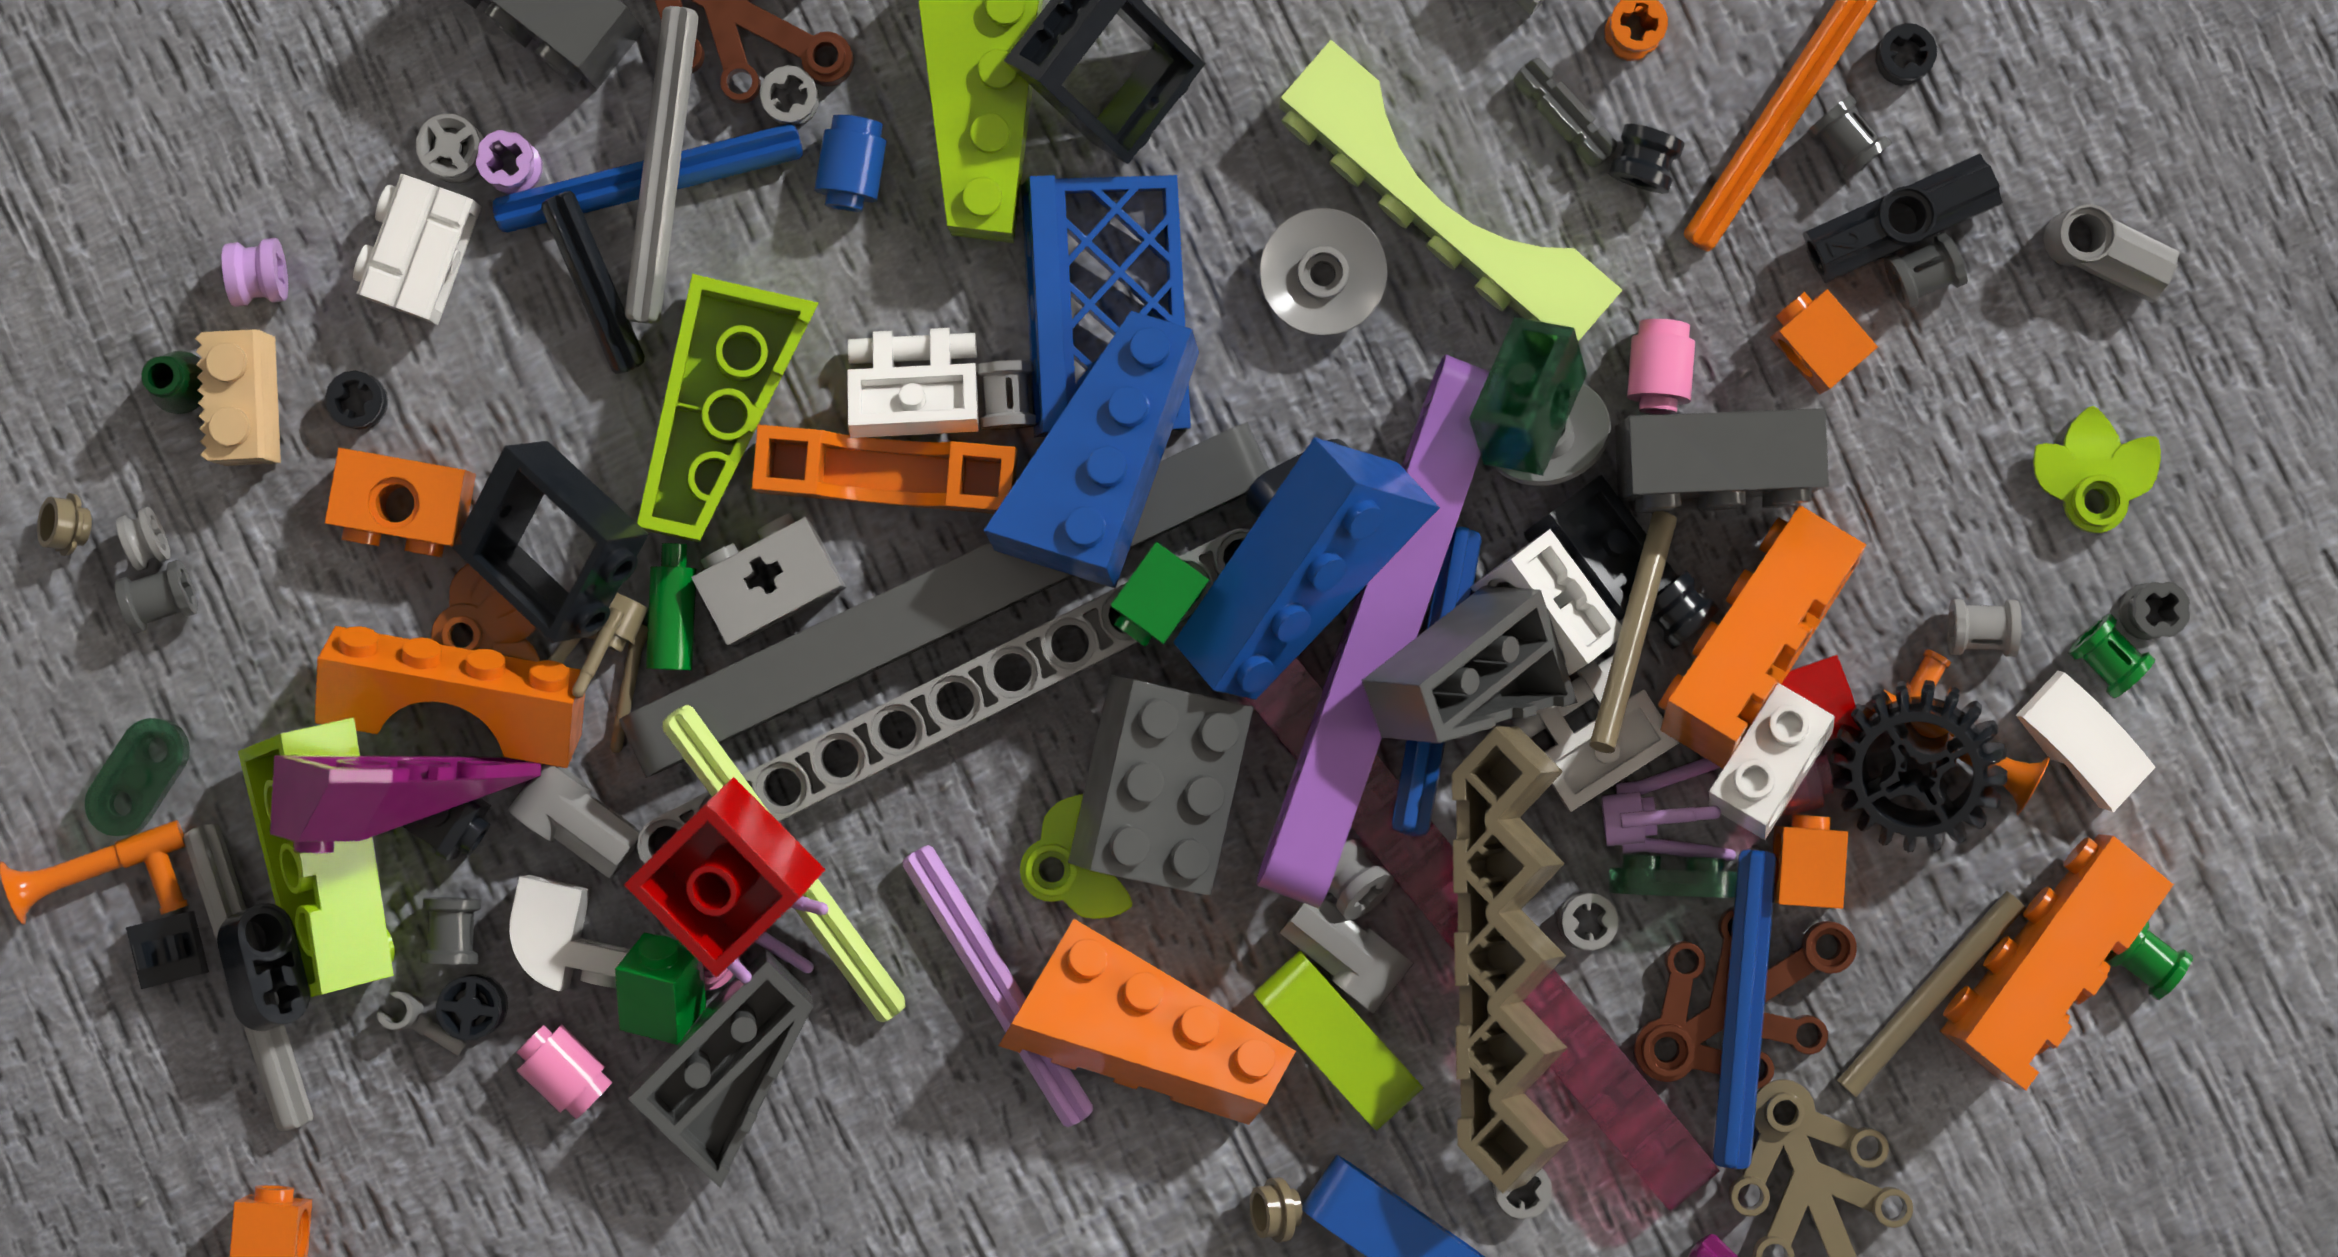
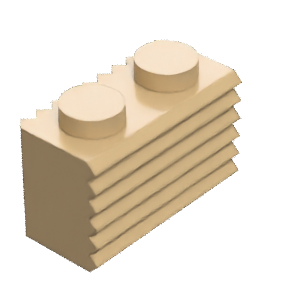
M254 329L201 332L195 338L201 344L196 353L202 357L196 365L203 370L197 376L203 383L198 391L204 396L198 402L204 408L199 417L205 421L199 428L205 434L200 443L206 447L200 455L207 461L223 466L281 463L275 336Z

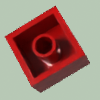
M733 777L624 886L717 978L795 904L826 869Z

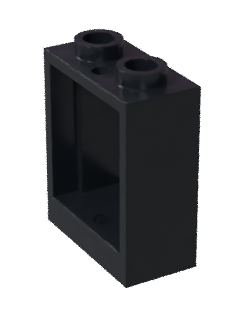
M1050 0L1004 59L1017 74L1092 144L1126 164H1129L1137 152L1149 141L1153 131L1177 100L1187 92L1191 82L1206 64L1142 0ZM1117 14L1151 49L1099 117L1096 118L1062 84ZM1157 103H1159L1158 106H1157L1155 109L1152 110V108H1153Z
M541 441L504 446L452 548L551 643L594 636L605 625L610 616L609 607L622 583L636 569L638 563L637 555L649 534L551 443ZM544 494L596 542L570 593L518 545Z

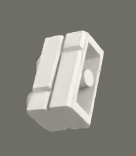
M400 174L396 187L387 185L378 201L375 219L382 222V226L374 247L366 244L357 258L353 279L361 283L356 294L372 302L438 325L482 206L466 196L434 186L411 176Z

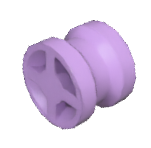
M277 238L263 239L258 246L245 248L238 242L224 244L221 254L222 273L225 290L232 306H248L253 298L265 297L271 302L286 301L288 297L287 266L282 246Z

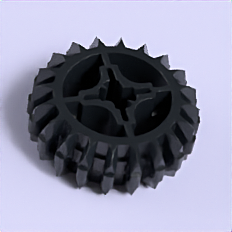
M1931 680L1924 681L1921 696L1912 697L1911 688L1907 681L1898 682L1896 687L1897 701L1894 702L1882 689L1875 690L1872 693L1871 699L1876 712L1865 705L1856 704L1852 709L1851 716L1861 730L1859 731L1850 725H1841L1837 737L1847 746L1834 748L1831 755L1832 763L1845 768L1833 775V787L1840 790H1851L1842 798L1841 807L1843 811L1853 812L1863 808L1864 811L1857 821V828L1864 832L1869 830L1874 824H1880L1882 827L1878 841L1882 846L1888 845L1892 841L1894 833L1905 835L1903 847L1908 853L1915 850L1917 837H1927L1928 847L1933 852L1941 850L1943 832H1947L1950 838L1957 844L1964 842L1967 833L1962 821L1974 828L1982 829L1986 825L1987 816L1981 807L1997 809L2001 803V795L1992 787H1998L2007 783L2008 771L1998 765H1994L2006 758V745L1997 742L1987 743L1998 733L1997 723L1991 720L1975 725L1974 723L1982 712V705L1975 700L1967 704L1962 710L1958 709L1956 706L1958 705L1960 690L1956 687H1951L1947 691L1944 700L1933 698L1935 683ZM1911 722L1935 724L1948 730L1955 736L1952 737L1950 733H1947L1937 738L1925 737L1916 731ZM1884 731H1887L1892 740L1890 748L1894 753L1895 759L1883 767L1881 775L1871 780L1866 765V752L1873 741ZM1968 753L1973 765V777L1964 792L1954 801H1951L1947 794L1948 785L1944 780L1943 774L1956 766L1958 757ZM1909 756L1915 757L1920 764L1931 761L1929 777L1927 775L1924 776L1918 768L1907 771ZM1901 795H1910L1919 799L1927 810L1905 808L1890 800Z

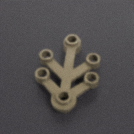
M1788 1079L1773 1080L1757 1091L1754 1126L1758 1130L1759 1135L1752 1150V1160L1749 1168H1745L1742 1176L1735 1179L1729 1188L1728 1197L1731 1205L1745 1216H1757L1766 1210L1770 1202V1193L1765 1184L1782 1148L1786 1152L1793 1171L1766 1236L1760 1238L1753 1248V1257H1762L1765 1248L1771 1244L1781 1245L1784 1249V1257H1794L1791 1244L1807 1206L1828 1257H1857L1832 1196L1872 1212L1874 1217L1887 1227H1901L1911 1219L1913 1203L1905 1192L1896 1187L1879 1188L1818 1162L1808 1138L1810 1136L1845 1149L1855 1163L1862 1167L1874 1168L1886 1160L1889 1152L1887 1139L1882 1133L1869 1127L1856 1129L1816 1112L1811 1094L1806 1088L1795 1081ZM1783 1100L1791 1101L1795 1107L1793 1119L1785 1124L1777 1123L1773 1117L1775 1105ZM1865 1136H1873L1878 1142L1877 1153L1869 1159H1862L1857 1153V1144ZM1748 1184L1756 1185L1760 1191L1759 1201L1752 1207L1741 1206L1738 1201L1740 1189ZM1889 1196H1899L1903 1205L1901 1213L1895 1218H1885L1881 1211L1883 1201Z

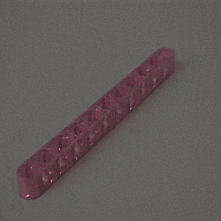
M1296 658L1256 700L1244 698L1295 760L1298 761L1323 689ZM1376 755L1351 827L1454 951V933L1458 932V893H1454L1453 847L1432 821L1430 831L1426 836H1408L1393 830L1391 822L1399 781ZM1553 969L1523 1000L1567 1047L1550 1068L1657 1198L1672 1212L1718 1174L1720 1170Z

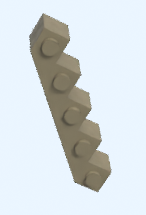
M1518 726L1495 727L1452 773V800H1456L1457 839L1453 840L1454 893H1458V932L1454 933L1455 986H1459L1460 1025H1456V1079H1460L1461 1118L1457 1119V1146L1502 1193L1526 1185L1569 1141L1525 1094L1531 1085L1557 1060L1567 1047L1523 1002L1566 955L1521 910L1565 864L1520 819L1563 771Z

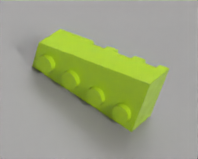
M918 0L947 227L951 236L1014 243L1033 88L1004 59L1042 12L1043 0Z
M692 274L637 524L642 529L652 533L700 542L819 304L818 302Z
M354 717L281 733L239 750L238 755L275 904L284 909L293 922L310 989V997L394 976L392 968L395 955L391 935L386 929L373 837L362 841L334 842V852L305 853L294 851V841L270 834L274 755L360 756Z

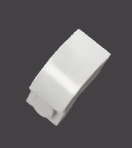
M534 875L520 876L509 924L512 949L522 968L534 980L556 991L570 988L574 968L582 970L580 981L616 988L615 968L630 951V948L581 938L592 888Z

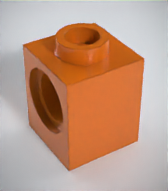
M1828 289L1813 300L1805 291L1775 316L1783 326L1770 337L1819 395L1831 389L1878 348L1875 342Z
M1792 814V827L1774 826L1772 853L1776 854L1777 867L1773 903L1843 909L1848 831L1830 830L1831 817Z
M255 1186L254 1195L249 1194L234 1201L230 1257H308L313 1199L294 1198V1188L289 1186Z

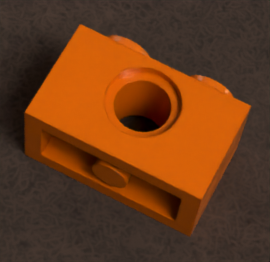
M338 447L325 524L342 527L341 540L380 547L382 535L406 539L404 551L442 558L444 546L453 547L469 516L476 474L464 469ZM406 487L414 498L413 511L405 520L393 522L386 511L387 499L394 490Z

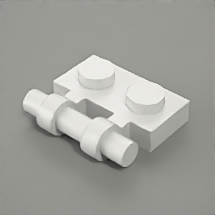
M950 328L930 329V335L894 337L893 331H873V338L848 339L849 364L873 363V368L847 370L848 428L850 438L979 431L976 364H952V359L977 358L975 333L950 334ZM931 361V365L895 367V362Z
M1614 655L1598 665L1595 661H1591L1577 671L1579 677L1573 680L1571 684L1578 703L1565 707L1552 706L1538 710L1537 715L1511 720L1512 725L1518 726L1529 738L1544 729L1551 736L1555 745L1544 751V753L1563 771L1551 785L1568 812L1574 811L1679 744L1677 740L1660 731L1663 718L1644 689L1629 697L1615 752L1603 753L1590 747L1589 744L1596 719L1573 733L1564 716L1592 698L1600 707Z

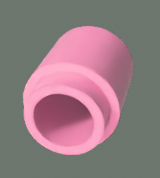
M1645 319L1639 321L1638 334L1631 337L1627 398L1639 402L1640 412L1652 415L1677 414L1678 405L1691 402L1695 340L1689 338L1690 325L1688 323L1670 319Z
M562 1024L553 1033L545 1025H542L516 1052L525 1060L516 1071L557 1111L561 1113L566 1109L575 1119L579 1118L612 1084V1081L601 1072L605 1065Z

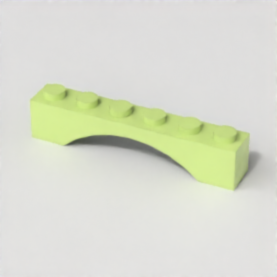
M1332 40L1326 44L1281 96L1279 108L1286 113L1281 122L1293 135L1309 146L1315 139L1335 155L1329 163L1343 178L1356 187L1363 181L1382 196V199L1377 203L1378 206L1392 220L1403 228H1407L1411 222L1414 223L1431 238L1426 247L1435 257L1453 270L1459 264L1464 266L1479 279L1474 286L1476 291L1500 311H1504L1508 305L1528 321L1522 328L1523 331L1549 353H1552L1558 347L1567 354L1622 292L1619 286L1574 248L1540 247L1505 239L1472 224L1443 204L1418 178L1399 148L1385 113L1380 81Z

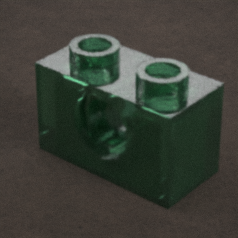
M1514 317L1469 417L1483 464L1544 475L1587 376L1576 332L1573 327Z

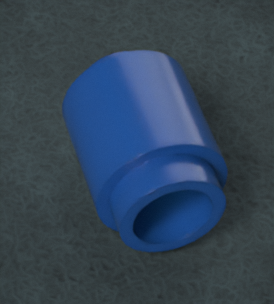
M833 115L831 129H825L823 132L814 188L815 192L826 195L825 206L843 211L862 212L864 202H877L887 143L885 139L881 138L882 123L859 116Z

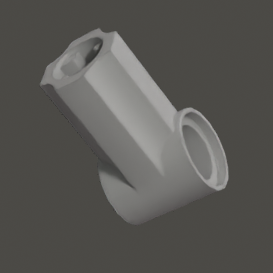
M2093 204L2079 205L2054 216L2047 224L2043 237L2047 253L2059 265L2079 267L2150 303L2158 300L2161 293L2169 285L2178 266L2179 251L2114 220L2108 211ZM2074 219L2082 221L2091 231L2092 241L2086 252L2077 250L2069 240L2068 231Z
M541 764V776L527 781L508 807V811L538 835L551 842L559 841L606 877L612 878L637 847L638 835L641 831L617 812L590 794L592 789L566 768Z
M1327 898L1324 899L1319 908L1301 903L1279 931L1280 934L1330 972L1332 975L1329 978L1374 1014L1414 964L1370 928L1365 931L1352 920H1346L1336 908V905Z

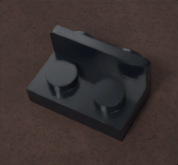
M1601 474L1524 532V536L1531 543L1551 529L1619 622L1624 619L1647 534ZM1667 561L1658 592L1678 577Z

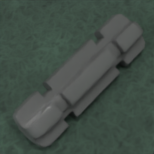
M1536 57L1530 60L1516 73L1513 79L1514 84L1528 99L1533 96L1538 101L1535 107L1568 143L1574 141L1579 146L1576 152L1589 166H1599L1616 150V140L1603 126L1598 129L1593 124L1596 118L1562 81L1557 84L1552 79L1555 73L1542 59Z

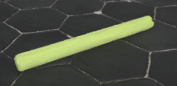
M685 705L676 709L663 721V731L712 797L735 777L767 810L693 707ZM817 879L803 896L827 904L828 913L818 915L807 911L795 910L874 1018L879 1022H886L905 1008L904 995L820 880Z

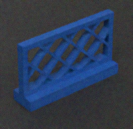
M1055 175L1029 176L1021 185L1030 361L1033 362V372L1031 373L1032 403L1037 425L1034 426V438L1046 437L1102 355L1101 353L1092 363L1073 345L1072 329L1087 313L1092 315L1113 336L1120 328L1095 305L1117 280L1144 304V307L1138 313L1147 315L1151 310L1161 320L1185 327L1177 175L1055 179ZM1162 191L1164 218L1148 234L1121 208L1136 192ZM1107 192H1126L1117 203L1105 194ZM1089 193L1109 212L1085 236L1066 218L1065 194ZM1113 217L1120 221L1141 241L1120 266L1092 242ZM1163 229L1165 233V249L1155 240ZM1067 233L1079 243L1069 255ZM1147 247L1166 264L1167 281L1153 297L1125 273L1128 267ZM1084 249L1112 274L1090 299L1070 282L1069 265ZM1167 291L1169 312L1158 303ZM1071 297L1082 306L1073 318ZM1074 360L1086 370L1076 382ZM1189 383L1172 430H1188L1191 428Z

